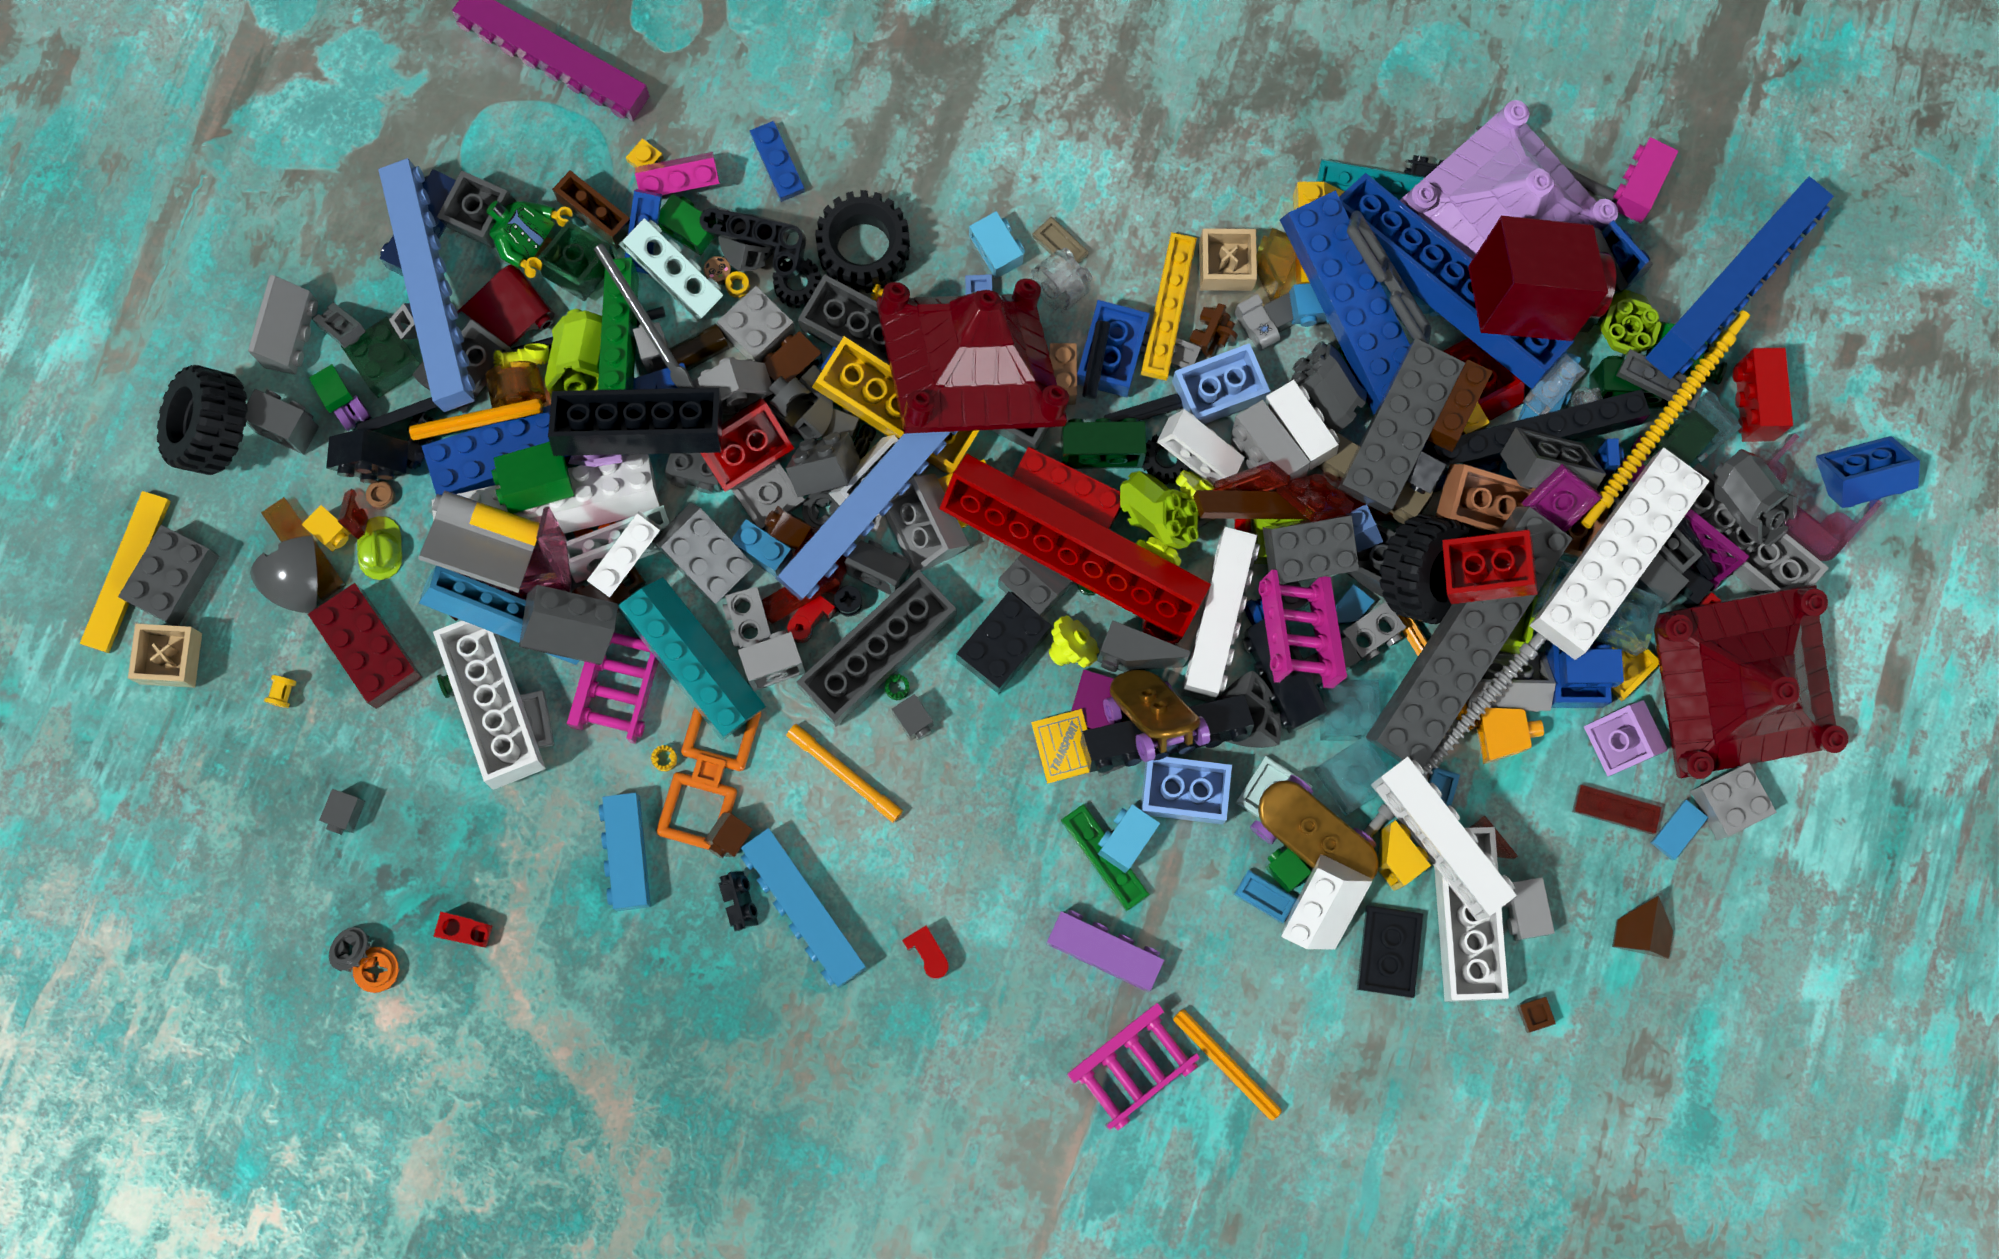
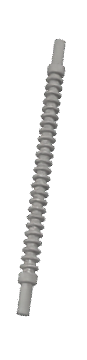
M1537 633L1528 644L1524 643L1519 648L1520 653L1514 654L1516 658L1509 660L1510 665L1504 666V672H1498L1499 677H1494V683L1488 684L1489 689L1487 691L1482 690L1483 696H1477L1478 701L1476 703L1472 702L1473 707L1471 709H1466L1467 714H1461L1462 719L1460 721L1456 720L1457 725L1450 727L1451 732L1445 734L1446 738L1441 740V743L1423 768L1424 774L1422 775L1426 780L1428 779L1426 777L1427 774H1433L1432 769L1438 768L1437 763L1443 762L1442 757L1444 755L1449 756L1448 750H1454L1453 745L1459 744L1458 739L1465 737L1463 735L1464 732H1470L1469 727L1471 725L1475 726L1474 721L1481 719L1480 714H1486L1485 708H1491L1490 703L1497 701L1495 698L1497 695L1502 696L1501 690H1507L1506 685L1513 683L1511 679L1518 677L1517 672H1523L1522 667L1529 665L1527 661L1529 659L1533 660L1538 655L1537 650L1547 640L1544 636ZM1384 803L1378 808L1379 813L1363 830L1371 838L1387 820L1391 821L1395 817Z

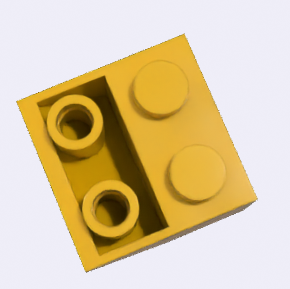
M1396 820L1381 829L1378 851V871L1393 891L1404 887L1431 866L1427 861L1429 856L1421 846H1415L1410 839L1412 835L1403 823L1398 824Z

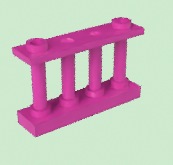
M1272 569L1259 582V594L1262 598L1271 658L1270 669L1273 671L1274 682H1281L1292 671L1319 673L1322 676L1323 688H1334L1347 677L1331 577H1319L1308 588L1279 584L1277 570ZM1281 596L1308 599L1311 612L1283 609ZM1285 620L1312 623L1315 637L1287 634ZM1289 645L1316 648L1319 662L1291 659Z
M614 632L609 645L613 643L650 652L647 667L643 668L607 659L606 655L601 665L584 662L567 725L572 729L582 731L584 724L593 723L628 732L626 739L630 743L636 744L637 737L641 738L644 732L645 722L642 719L659 661L641 639ZM605 669L643 679L639 695L599 685V682H597L599 671L603 672ZM599 696L635 705L631 721L592 712V709L589 708L591 698Z
M1158 1003L1150 1007L1066 1074L1072 1083L1078 1080L1081 1084L1085 1083L1112 1119L1105 1124L1108 1130H1111L1113 1127L1117 1131L1131 1121L1128 1115L1182 1073L1186 1077L1198 1067L1195 1063L1200 1059L1198 1054H1193L1187 1058L1160 1023L1162 1019L1159 1016L1164 1011ZM1145 1027L1148 1031L1152 1030L1179 1065L1167 1076H1165L1138 1041L1140 1037L1137 1033ZM1122 1045L1126 1049L1130 1048L1157 1083L1144 1094L1116 1059L1117 1054L1114 1051ZM1099 1063L1109 1067L1134 1100L1122 1112L1093 1076L1095 1073L1092 1069Z

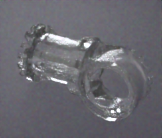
M1586 387L1576 389L1573 396L1570 397L1566 408L1603 399L1600 389L1593 388L1591 390Z

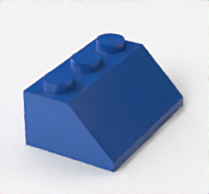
M1892 436L1816 456V462L1828 496L1841 508L1853 507L1857 504L1876 501L1894 494H1903L1906 491L1918 488L1920 460Z

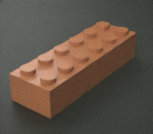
M1450 464L1436 516L1458 521L1467 527L1498 534L1515 507H1524L1522 502L1536 488H1523L1517 483V480L1465 464ZM1605 508L1590 529L1581 523L1588 512L1565 533L1573 539L1562 555L1578 559L1605 523L1609 508Z

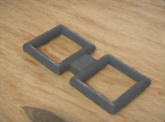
M1354 211L1351 214L1347 227V234L1378 282H1385L1391 292L1390 303L1413 340L1417 338L1429 344L1432 329L1430 323L1361 212Z

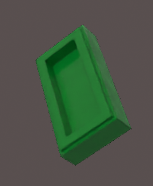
M333 364L309 377L329 413L353 400Z

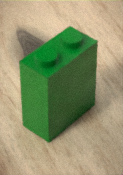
M550 442L493 458L496 469L491 470L495 485H500V488L496 489L497 498L500 505H506L509 513L514 514L574 496L565 457L553 456Z

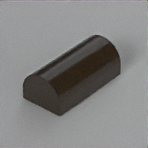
M714 324L669 348L678 364L684 363L686 370L689 371L728 350L729 346L718 325Z

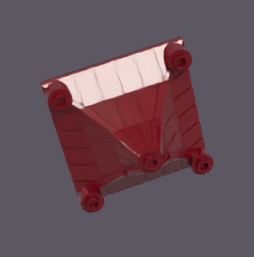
M1027 278L1020 279L1015 284L1013 294L1002 296L995 291L981 290L958 297L910 298V291L904 284L891 282L885 285L882 296L877 298L876 304L904 434L1063 427L1066 425L1067 416L1065 410L1069 402V394L1063 387L1057 385L1037 309L1041 287L1036 281Z
M1816 585L1800 586L1652 615L1675 769L1678 778L1693 777L1704 779L1712 771L1734 768L1747 763L1755 764L1822 750L1838 753L1846 748L1848 734L1844 728L1836 725L1833 712L1832 694L1820 623V615L1826 611L1828 598L1823 591L1817 589Z

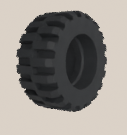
M190 365L175 375V379L171 380L168 385L169 389L164 394V401L159 410L160 418L157 421L158 449L163 460L173 468L213 475L223 471L225 466L232 462V457L239 450L238 446L242 442L243 430L247 419H245L248 412V405L246 404L247 395L243 390V384L235 375L199 365Z
M1420 514L1404 521L1405 524L1400 525L1395 530L1396 534L1388 540V548L1384 550L1382 555L1384 560L1383 565H1380L1379 572L1382 574V579L1379 581L1381 589L1384 590L1382 593L1384 600L1393 612L1421 622L1438 624L1452 605L1447 595L1442 540L1474 537V535L1466 525L1458 521Z

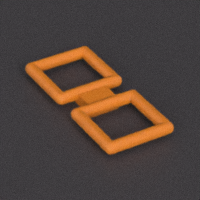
M694 707L681 753L685 757L696 759V765L692 775L676 772L673 775L656 829L658 836L709 850L710 845L704 842L706 837L669 827L681 786L686 785L725 796L719 817L722 813H732L737 790L734 787L720 783L725 768L735 771H743L745 769L761 712L747 722L737 758L734 759L694 748L703 719L702 715Z

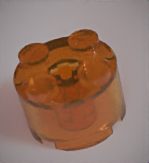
M509 362V368L501 369V365L490 369L485 375L492 408L532 399H540L542 404L546 403L539 367L537 368L534 362Z

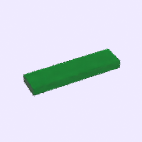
M1084 804L1061 819L1065 828L1126 912L1150 895L1131 868L1124 873L1098 855L1102 848L1098 843L1105 832Z

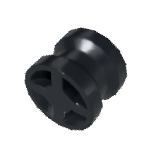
M844 586L836 592L834 602L837 611L841 615L852 617L861 611L862 597L855 587Z

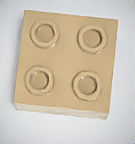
M1202 228L1199 239L1200 290L1253 291L1257 281L1256 229Z
M135 624L128 679L140 685L195 688L202 633L187 626Z

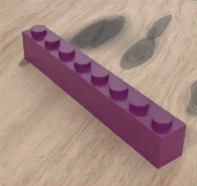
M459 0L452 9L456 24L462 30L475 32L485 43L490 45L494 43L500 46V49L505 54L511 57L516 55L532 69H536V67L541 69L551 80L564 82L571 91L577 94L582 92L594 104L598 106L605 105L611 109L613 114L621 119L626 117L634 121L650 97L647 86L644 83L495 0Z

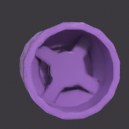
M357 395L352 397V401L334 411L348 432L355 428L356 423L360 421L365 422L372 418Z

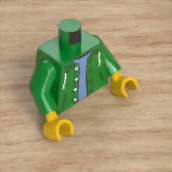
M496 200L486 211L487 214L496 220L490 230V236L494 240L500 258L519 269L525 268V275L529 278L536 276V270L531 267L537 270L542 268L541 260L534 256L555 223L552 220L556 219L559 226L566 227L569 225V220L563 219L561 216L572 217L573 214L572 210L568 207H561L558 211H555L554 207L528 201H517L504 207Z

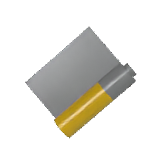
M445 490L443 495L437 494L432 506V510L437 512L418 559L518 593L542 523Z

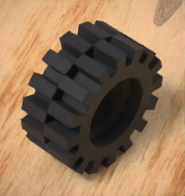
M803 257L799 272L808 280L806 287L802 290L795 291L790 289L787 285L788 279L780 276L777 272H773L775 293L777 297L779 296L782 303H787L788 307L792 308V304L796 308H801L800 304L806 306L821 281L817 265H813L812 260L809 258L805 261ZM786 259L783 260L781 270L783 272L790 271L793 267L792 259L788 262Z
M1156 434L1152 436L1151 441L1148 440L1146 443L1143 470L1147 471V474L1163 481V484H1168L1169 481H1172V484L1176 483V478L1183 470L1188 471L1189 467L1178 458L1176 464L1172 467L1161 466L1157 462L1156 455L1165 448L1157 442L1159 436Z

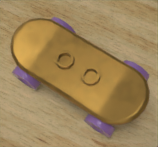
M1145 670L1126 671L1113 679L1110 685V695L1112 697L1106 698L1103 701L1106 718L1110 725L1122 722L1121 711H1123L1144 732L1136 735L1137 750L1143 762L1155 759V747L1159 748L1160 753H1164L1168 746L1184 742V740L1186 745L1193 744V738L1199 746L1210 742V732L1205 719L1202 716L1198 717L1174 693L1169 682H1164L1159 676Z
M1290 775L1287 780L1273 783L1263 792L1258 806L1261 822L1255 820L1250 826V829L1258 837L1271 845L1278 839L1311 868H1314L1322 854L1374 879L1379 864L1374 850L1377 845L1376 842L1360 829H1352L1312 795L1313 790L1304 781L1294 775Z

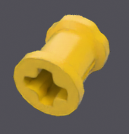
M272 675L271 689L268 697L264 698V702L289 708L288 699L292 686H296L297 682L285 677Z

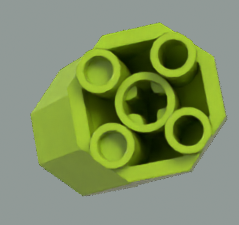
M1627 289L1614 294L1606 314L1598 322L1611 350L1626 354L1630 349L1641 353L1652 348L1656 344L1661 328L1659 314L1652 308L1646 296Z
M572 309L568 311L566 316H562L552 329L553 342L545 375V384L550 398L552 397V391L598 390L602 328L601 315L586 310Z
M1142 471L1130 473L1128 476L1130 478L1122 482L1120 485V506L1123 512H1129L1131 518H1128L1131 526L1148 530L1163 544L1177 549L1186 548L1191 542H1195L1198 539V509L1195 500L1190 499L1188 494L1175 489L1171 490L1153 475Z

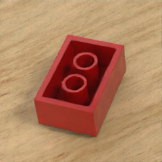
M1753 348L1733 369V380L1737 382L1735 405L1739 408L1740 414L1737 428L1738 432L1742 435V442L1775 441L1793 426L1786 348Z
M1530 530L1442 540L1446 588L1451 604L1538 594L1533 540Z

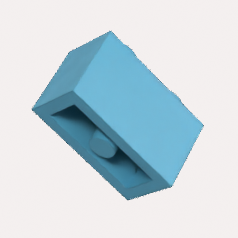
M997 211L969 226V237L995 279L1022 265L1025 253L1021 242L1018 239L1014 240L1010 234L1012 230L1005 217L1001 219Z
M1133 804L1128 810L1121 809L1113 821L1117 824L1112 833L1106 831L1098 843L1102 847L1098 855L1124 873L1130 869L1160 825L1159 822Z

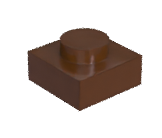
M1547 997L1517 1005L1527 1033L1556 1024Z

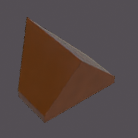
M1659 895L1616 920L1612 947L1669 959L1673 929Z

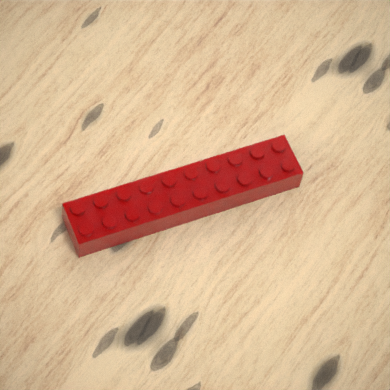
M969 454L965 455L953 472L939 508L945 513L1180 639L1184 636L1211 586L1205 580Z

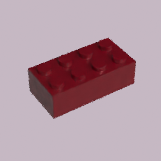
M353 583L308 613V616L363 698L375 709L423 678L364 590L356 583Z

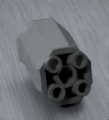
M1323 341L1319 342L1313 348L1310 355L1306 358H1300L1293 365L1292 369L1295 373L1292 375L1291 381L1294 380L1299 387L1303 386L1310 397L1308 401L1312 407H1317L1321 411L1325 419L1323 423L1336 433L1340 432L1355 419L1357 414L1354 410L1357 406L1363 408L1365 405L1367 391L1359 385L1343 357L1332 344H1326Z
M1740 449L1724 464H1720L1714 472V478H1716L1714 482L1715 499L1725 505L1750 539L1759 544L1763 543L1771 546L1787 533L1789 529L1785 525L1789 518L1794 520L1797 515V497L1787 492L1761 457Z

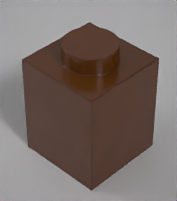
M777 506L775 511L772 510L766 517L764 530L772 537L798 550L811 526L801 518Z
M722 813L704 842L710 845L709 851L719 858L723 859L724 856L735 857L753 829L732 813Z

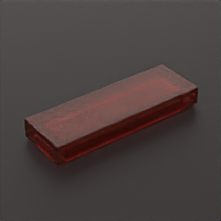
M1273 461L1215 481L1213 490L1270 491L1287 485L1291 476Z
M837 569L829 578L823 576L817 584L820 588L810 599L805 596L802 600H799L785 587L764 598L762 602L767 620L773 624L839 585L841 582Z
M1579 785L1572 812L1654 835L1657 831L1662 807Z

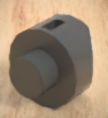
M780 376L769 388L776 395L770 403L786 418L789 405L793 399L799 395L810 394L811 391L797 377L788 382Z

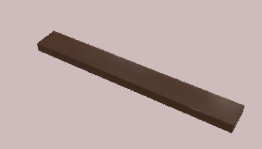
M1196 490L1193 495L1200 518L1312 519L1346 514L1366 505L1343 492ZM1367 505L1374 520L1395 519L1391 512L1385 514Z

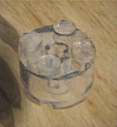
M1067 248L1056 250L1030 272L1031 279H1036L1041 287L1040 297L1054 310L1061 308V313H1065L1090 292L1089 282L1092 280L1090 271L1085 267H1081L1074 259L1072 252Z

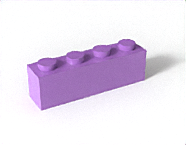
M1068 910L1067 913L1061 911L1047 940V945L1146 992L1151 991L1164 962V959L1159 958L1160 952L1148 946H1145L1142 950L1133 945L1135 942L1133 939L1119 934L1117 938L1107 933L1109 928L1097 922H1093L1092 925L1082 921V915L1072 910Z

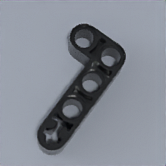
M715 208L706 209L701 214V227L709 234L775 249L773 258L774 270L786 279H792L799 274L806 246V237L797 226ZM716 217L722 223H726V228L719 224H714L712 227L709 221L714 220ZM740 221H744L746 223L745 231L741 234H735V225ZM765 227H771V237L762 240L760 237L761 230ZM792 232L798 233L799 239L797 243L787 245V236ZM792 259V269L783 272L781 270L782 261Z

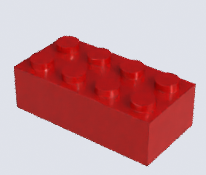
M1030 447L1027 448L1012 477L1109 530L1121 510L1120 491Z

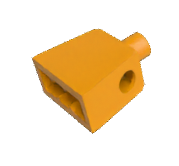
M1485 708L1486 714L1481 713V719L1477 720V732L1483 764L1525 752L1532 748L1531 738L1544 736L1542 721L1527 722L1524 709Z

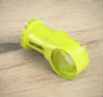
M531 343L525 345L523 349H517L516 352L502 353L500 350H495L493 357L496 360L493 361L494 364L496 363L494 365L497 375H502L506 371L525 373L527 364L542 365V362L546 364L549 361V347L545 344Z

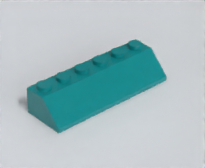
M664 577L642 587L618 605L621 615L721 741L766 708L765 704Z

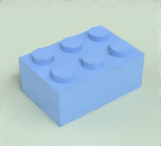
M1250 343L1176 370L1172 379L1174 388L1181 399L1183 409L1192 413L1203 424L1247 409L1261 400L1266 402V396L1270 394V389Z
M1171 757L1145 762L1140 810L1149 816L1223 825L1227 820L1232 765Z

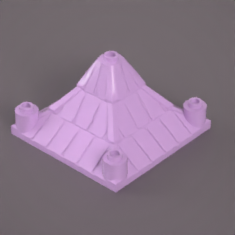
M1518 100L1507 103L1493 118L1400 199L1403 204L1472 259L1501 215L1588 224L1600 229L1601 232L1610 222L1615 221L1618 216V209L1615 203L1608 199H1600L1596 202L1569 170L1560 163L1551 150L1544 145L1543 141L1534 131L1526 124L1529 119V109L1526 104Z

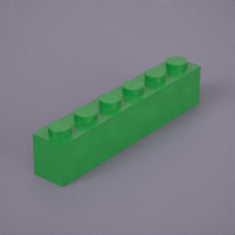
M632 257L613 259L638 299L639 275ZM606 268L598 390L634 389L636 339L633 329L637 328V317Z

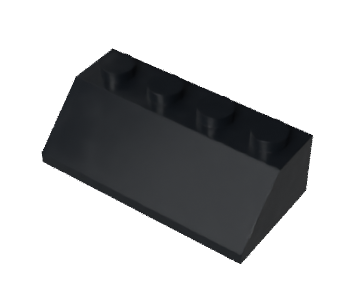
M1265 619L1246 629L1242 639L1243 646L1248 654L1252 653L1256 661L1253 664L1255 672L1264 679L1273 694L1269 700L1271 704H1276L1280 714L1281 727L1283 729L1287 728L1290 734L1319 721L1328 711L1310 673L1292 671L1281 682H1274L1273 671L1270 669L1271 658ZM1286 624L1287 634H1291V632H1290V630H1289V628H1288V626H1287V624ZM1289 645L1291 659L1303 660L1298 647Z

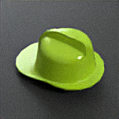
M377 516L370 518L362 524L358 531V562L360 569L366 576L375 580L388 579L398 572L402 564L400 528L394 520L388 517Z

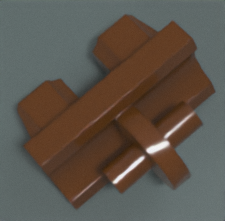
M1218 303L1216 308L1204 307L1200 314V321L1202 324L1208 325L1206 332L1195 329L1190 337V342L1201 347L1205 357L1208 358L1214 356L1218 346L1224 348L1227 342H1235L1238 334L1233 330L1235 323L1230 321L1231 316L1225 311L1226 305Z

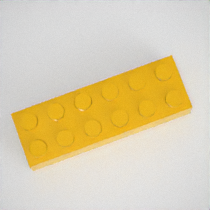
M844 336L812 388L885 435H895L899 440L904 434L890 365ZM979 430L958 431L955 435L950 432L944 439L947 445L937 456L932 453L926 461L946 474L953 473Z

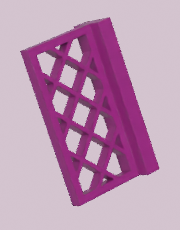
M1690 508L1685 517L1690 521V526L1719 571L1714 579L1709 580L1714 584L1710 589L1713 591L1723 579L1740 567L1749 558V555ZM1705 535H1708L1712 540L1706 539ZM1709 548L1717 550L1718 554L1711 553ZM1726 552L1730 553L1735 558L1728 557ZM1693 563L1690 567H1692L1694 570L1700 573L1695 564Z

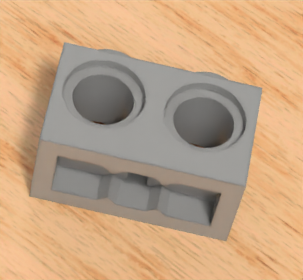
M652 322L668 346L660 323ZM640 324L639 328L633 329L641 360L647 373L668 368L642 325Z
M758 587L725 595L727 604L723 605V610L727 621L732 620L734 630L730 631L734 647L739 646L742 649L743 645L747 642L759 640L760 643L770 639L771 631ZM742 602L751 604L749 611L746 613L736 611L737 606ZM748 628H756L758 630L757 636L753 639L744 638V632Z
M1384 602L1343 630L1340 637L1343 639L1348 636L1361 660L1365 659L1369 662L1381 653L1378 649L1387 643L1390 647L1403 637L1400 633L1403 632L1406 626L1398 615L1390 609L1388 604ZM1379 621L1387 622L1390 625L1391 631L1388 633L1381 631L1378 626ZM1356 637H1365L1369 642V647H1360L1357 644Z

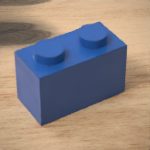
M1611 645L1595 646V649H1588L1586 653L1576 660L1564 651L1558 655L1560 688L1617 687L1624 683L1622 649H1612Z

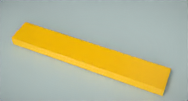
M1171 232L1141 375L1167 381L1195 250L1196 237Z
M144 491L141 492L79 644L109 654L129 606V603L118 596L160 525H162L171 502L169 499Z

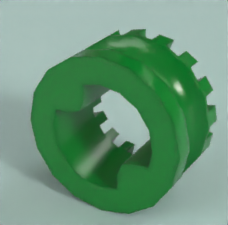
M900 674L889 676L885 683L887 696L896 701L906 698L910 690L907 678ZM903 682L905 685L903 692L898 691L896 694H893L889 690L891 683Z

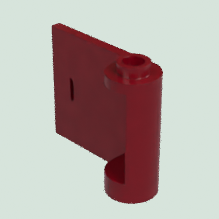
M511 264L501 269L457 311V314L463 311L509 347L514 345L530 329L545 330L550 327L555 316L553 310L523 272Z

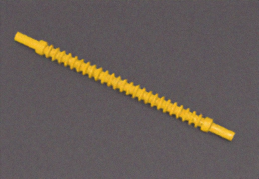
M1741 310L1727 330L1721 331L1717 337L1718 340L1713 342L1714 346L1709 347V352L1704 354L1705 358L1700 359V364L1695 366L1696 370H1692L1691 376L1686 378L1687 382L1681 384L1682 388L1677 390L1678 395L1674 394L1672 396L1673 400L1668 401V406L1663 408L1664 413H1659L1660 419H1655V425H1650L1651 431H1646V437L1640 438L1642 443L1636 444L1637 449L1631 450L1632 455L1627 456L1628 461H1623V467H1619L1617 469L1618 473L1613 474L1614 480L1610 479L1608 481L1609 486H1604V491L1600 492L1602 498L1582 520L1583 526L1590 529L1605 508L1612 506L1615 502L1614 497L1617 498L1619 496L1618 491L1624 490L1622 485H1627V479L1633 478L1632 473L1637 472L1636 467L1642 466L1641 461H1645L1647 459L1646 455L1651 454L1650 449H1654L1656 447L1655 443L1660 442L1659 437L1665 436L1664 431H1668L1669 425L1674 424L1673 419L1679 417L1678 413L1683 412V407L1688 405L1687 401L1692 400V395L1697 393L1696 389L1701 388V383L1706 381L1705 377L1710 376V371L1715 369L1714 365L1719 364V359H1722L1724 353L1729 351L1728 347H1731L1736 342L1735 336L1750 318L1748 312Z

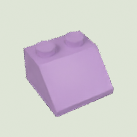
M1644 700L1626 706L1584 726L1608 777L1668 751Z

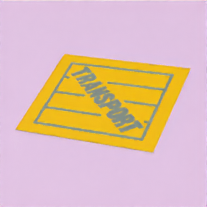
M1082 709L1031 722L1047 784L1089 773L1080 743L1082 731L1087 730Z

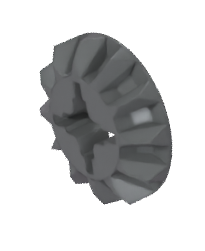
M831 490L810 494L805 499L802 514L804 521L811 526V529L818 531L829 518L827 515L819 518L820 513L816 506L825 508L830 504L829 512L831 515L840 506L828 494Z
M357 927L342 931L331 944L329 950L330 964L340 972L343 970L351 972L353 967H360V960L368 958L365 952L371 947L368 943L370 936ZM349 944L354 946L352 948L353 953L351 955H348L350 953Z

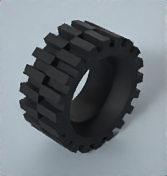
M860 190L861 197H854L852 191L846 193L847 200L842 201L840 197L833 200L834 208L832 209L827 205L823 210L824 218L819 216L817 222L818 230L815 232L818 257L820 258L823 270H827L829 277L834 280L837 278L838 282L846 286L851 284V288L859 292V287H865L866 293L873 292V285L880 284L881 288L884 289L885 285H887V279L895 282L898 279V271L904 272L906 260L909 261L910 256L907 219L903 218V211L900 207L894 209V201L890 198H887L884 203L880 193L875 192L873 198L868 197V190ZM862 224L879 228L889 240L886 253L879 260L864 265L848 261L838 250V243L842 235L848 229Z

